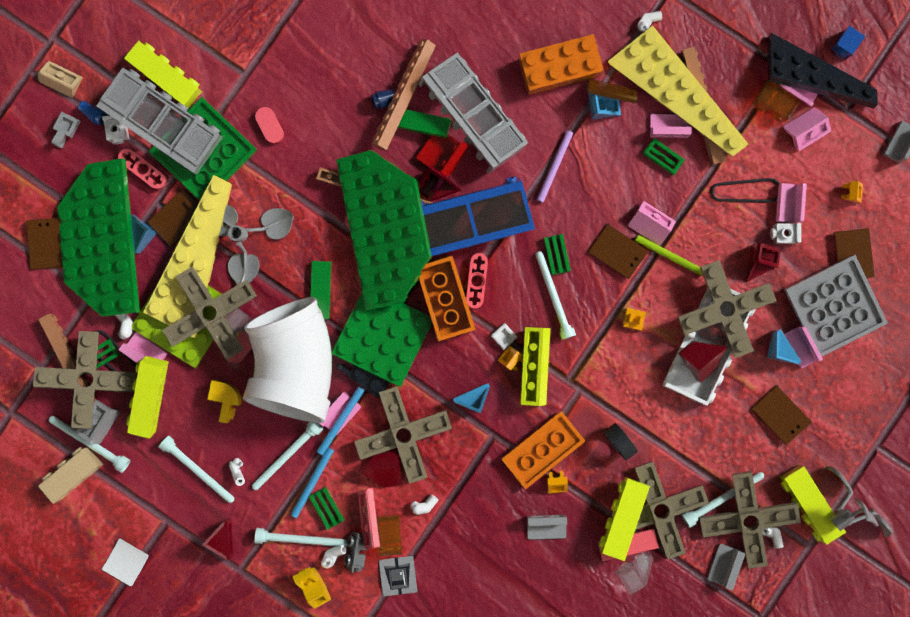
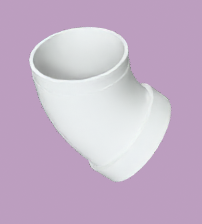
M309 297L272 309L245 325L244 329L248 333L253 348L255 369L253 378L248 380L243 400L261 409L308 422L324 423L330 406V401L327 398L332 375L331 345L327 326L321 309L317 305V300L315 297Z

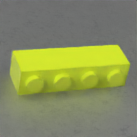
M138 41L124 59L189 109L202 93L198 88L200 84L191 77L189 80L183 76L185 72L179 67H171L168 64L170 61L162 54L156 55L154 53L155 49L147 42L142 44Z
M525 327L521 405H546L550 328Z
M145 356L137 363L136 373L138 375L132 387V390L135 392L129 404V408L132 409L126 421L128 426L127 433L150 439L156 432L169 361Z
M797 465L780 476L782 488L786 493L789 492L791 494V502H797L798 509L803 513L801 517L807 526L810 525L812 527V535L817 542L827 545L846 533L844 529L839 531L830 520L835 514L804 466Z
M625 477L624 481H620L618 499H614L611 510H613L612 517H608L605 528L607 532L605 536L601 537L599 542L600 551L603 554L625 561L650 488L647 484Z

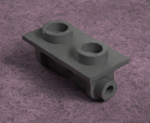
M351 530V535L347 541L349 547L348 555L345 556L344 564L346 569L352 573L354 571L361 572L364 568L366 554L359 552L360 550L367 551L364 548L363 532L359 534Z

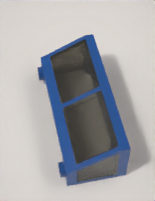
M516 176L506 178L505 182L499 186L427 204L421 200L432 256L535 229L522 180L516 178Z

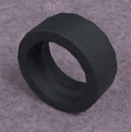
M617 423L612 424L604 431L608 440L625 461L638 452L632 441Z

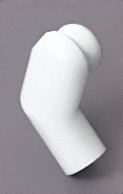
M661 11L643 14L637 24L638 30L645 32L649 29L652 22L662 21Z
M127 314L115 315L121 322L118 336L121 339H127L132 334L133 329H131L133 321Z
M235 458L233 461H230L229 468L235 484L241 486L245 483L240 470L243 462L239 458Z
M431 494L425 503L412 502L410 509L416 515L429 513L439 499Z
M770 527L762 529L764 536L772 538L775 549L784 547L779 528Z
M340 545L328 549L321 561L322 567L325 569L332 567L338 556L346 554V547Z

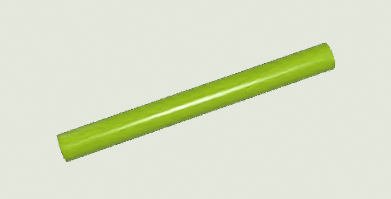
M637 235L635 242L703 276L700 267Z

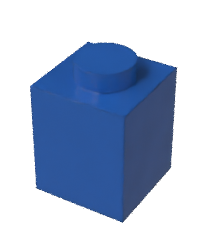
M849 26L842 32L831 49L835 51L838 57L847 60L854 54L866 36Z

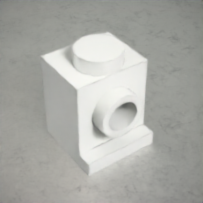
M110 115L102 117L106 139L112 144H122L124 140L130 139L128 127ZM117 126V131L113 132V127Z
M801 223L773 225L770 231L773 244L801 243ZM785 230H788V237L784 235Z

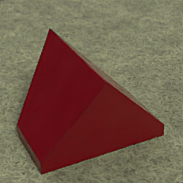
M429 165L418 184L420 197L430 202L461 191L450 179L431 165Z
M763 243L751 245L746 282L774 268H778L781 249Z
M692 341L678 354L698 383H701L715 371L727 346Z
M398 448L374 455L361 474L382 487L403 485Z
M231 518L223 521L202 544L225 560H231L234 557Z

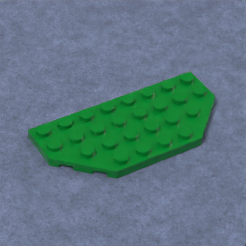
M373 150L336 159L366 310H372L404 303L410 289L415 285L422 274L421 271L432 257L417 180Z
M121 158L87 164L57 207L58 218L61 220L59 230L64 283L101 317L139 313L126 159Z

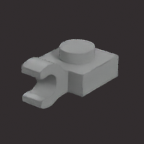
M61 112L53 127L57 133L51 143L62 149L66 142V137H73L80 121Z

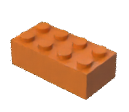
M594 34L519 54V63L528 95L600 77L604 72Z
M453 256L427 263L421 271L422 274L419 280L438 341L475 331L476 329Z

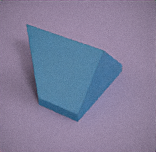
M588 93L592 120L621 115L618 99Z
M131 214L134 254H140L157 233L137 216Z
M781 329L774 330L767 358L791 364L801 363V360Z
M486 383L453 398L454 403L481 413L490 388L489 384Z

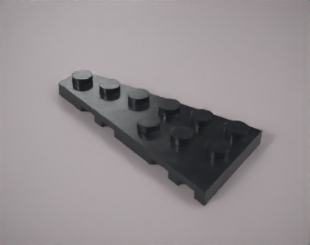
M770 33L768 36V81L873 109L878 105L877 89L773 33Z

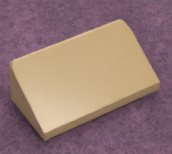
M48 61L38 72L40 83L71 98L75 95L82 81L81 76L51 61Z

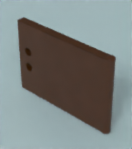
M588 79V93L635 104L637 102V90L634 88Z
M182 189L147 223L172 248L181 239L198 204Z
M60 218L26 220L31 270L63 267L59 230Z
M607 223L588 250V253L629 280L648 251Z
M870 229L834 232L837 262L851 255H856L866 278L875 277Z
M778 385L751 408L785 445L789 444L812 422Z

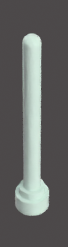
M538 251L536 259L561 325V332L559 333L561 339L573 337L576 335L575 330L571 325H568L544 255L541 251Z
M55 416L49 417L51 424L111 461L115 469L120 473H123L130 464L131 460L125 456H116L99 444L88 443L75 434L77 430L71 428V426Z
M309 422L306 431L252 484V489L258 490L311 436L318 435L323 430V427L319 423Z
M167 436L158 447L163 452H171L228 503L234 501V497L176 447L174 439Z
M762 472L753 475L754 484L764 478ZM734 487L696 511L692 510L681 514L686 525L691 528L696 524L699 517L734 497Z
M256 528L255 532L256 544H263V542L279 541L326 546L344 545L346 547L348 545L346 539L268 533L264 528Z

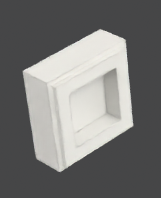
M505 323L491 335L503 350L517 338L515 333Z

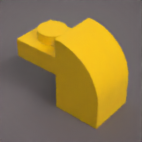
M217 380L211 381L208 400L223 403L219 422L229 423L230 419L233 420L235 415L233 405L239 406L242 403L240 392L230 383Z
M315 568L302 569L293 576L295 584L303 590L307 603L314 609L332 600L325 583Z

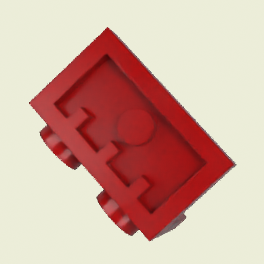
M449 134L447 139L431 135L416 158L427 167L431 165L449 178L468 151L469 145L464 141L460 143Z

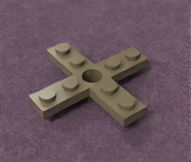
M720 260L700 267L713 304L678 316L683 334L687 335L721 322L734 358L753 352V347L740 315L776 302L770 283L733 296ZM724 302L729 303L732 307V312L729 316H723L720 312V306Z
M194 266L177 275L176 278L195 307V311L162 330L172 347L207 327L226 360L243 351L244 348L224 316L257 297L248 280L243 281L213 299ZM212 306L215 308L216 317L213 320H206L204 318L203 310L205 307Z
M79 331L76 369L35 367L33 387L74 389L71 428L92 429L95 391L135 392L132 390L136 379L135 372L96 370L99 332ZM80 375H91L93 378L92 384L88 387L80 386L78 383Z
M395 386L380 391L379 394L391 428L354 441L360 460L398 448L409 484L428 478L416 441L452 429L446 410L409 422L398 387ZM405 428L410 431L409 440L401 442L397 439L396 434L399 429Z
M653 461L634 467L639 482L650 486L646 497L647 504L643 506L635 530L654 523L666 558L669 560L685 554L686 552L676 527L674 516L709 504L703 485H698L666 497ZM659 504H664L667 507V512L663 517H656L654 514V509Z
M752 471L732 473L738 511L699 517L703 538L742 532L748 569L768 566L762 529L801 523L797 502L758 508ZM747 516L757 517L754 525H744L743 522Z

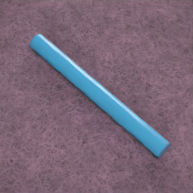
M359 386L357 387L318 448L317 452L324 455L365 391Z
M328 447L292 510L291 516L297 518L334 452L332 448Z

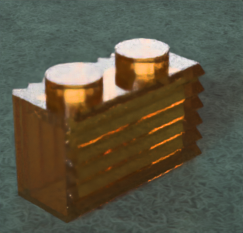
M767 80L752 103L756 104L755 107L759 111H767L772 114L771 117L774 120L786 122L799 104L800 99Z
M400 514L377 515L380 547L374 548V551L378 552V556L402 555Z

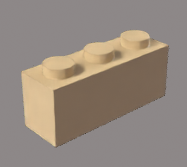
M80 447L72 453L73 458L69 461L64 460L57 466L58 470L52 474L50 472L42 478L43 483L39 485V488L53 504L60 502L103 466V463L89 447L83 449Z

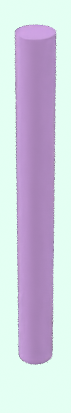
M566 130L536 199L537 201L544 202L573 132Z

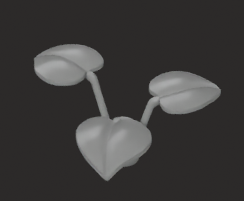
M230 205L226 206L223 226H221L219 236H229L231 240L237 241L236 244L243 252V254L233 255L228 262V271L237 285L245 280H248L250 283L259 271L258 258L252 254L247 255V251L242 245V242L247 239L248 233L266 230L270 238L282 239L291 229L294 218L293 213L281 208L270 209L261 217V222L265 227L245 229L235 225L238 221L237 211Z
M826 466L825 469L832 471L841 479L848 493L841 506L836 509L838 513L830 518L838 530L841 531L848 525L850 526L866 518V521L872 522L876 527L879 526L878 522L880 523L884 537L891 536L893 531L888 523L873 508H870V511H868V508L860 499H854L860 507L859 510L851 513L848 509L843 510L852 496L853 490L841 472L834 467ZM865 513V515L855 518L856 515Z

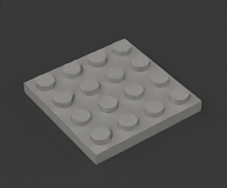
M851 255L784 289L801 326H806L821 356L888 324L856 255Z

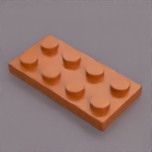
M560 411L501 459L526 490L582 445L585 440L564 413Z

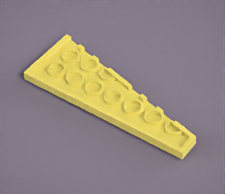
M653 25L608 61L610 66L614 67L623 76L630 79L639 88H642L655 100L678 115L730 156H735L748 145L747 141Z
M213 175L143 313L170 326L195 311V307L176 276L194 266L206 288L208 287L215 260V252L219 243L221 226H223L224 213L232 187L231 183ZM195 333L191 337L196 338L197 333Z

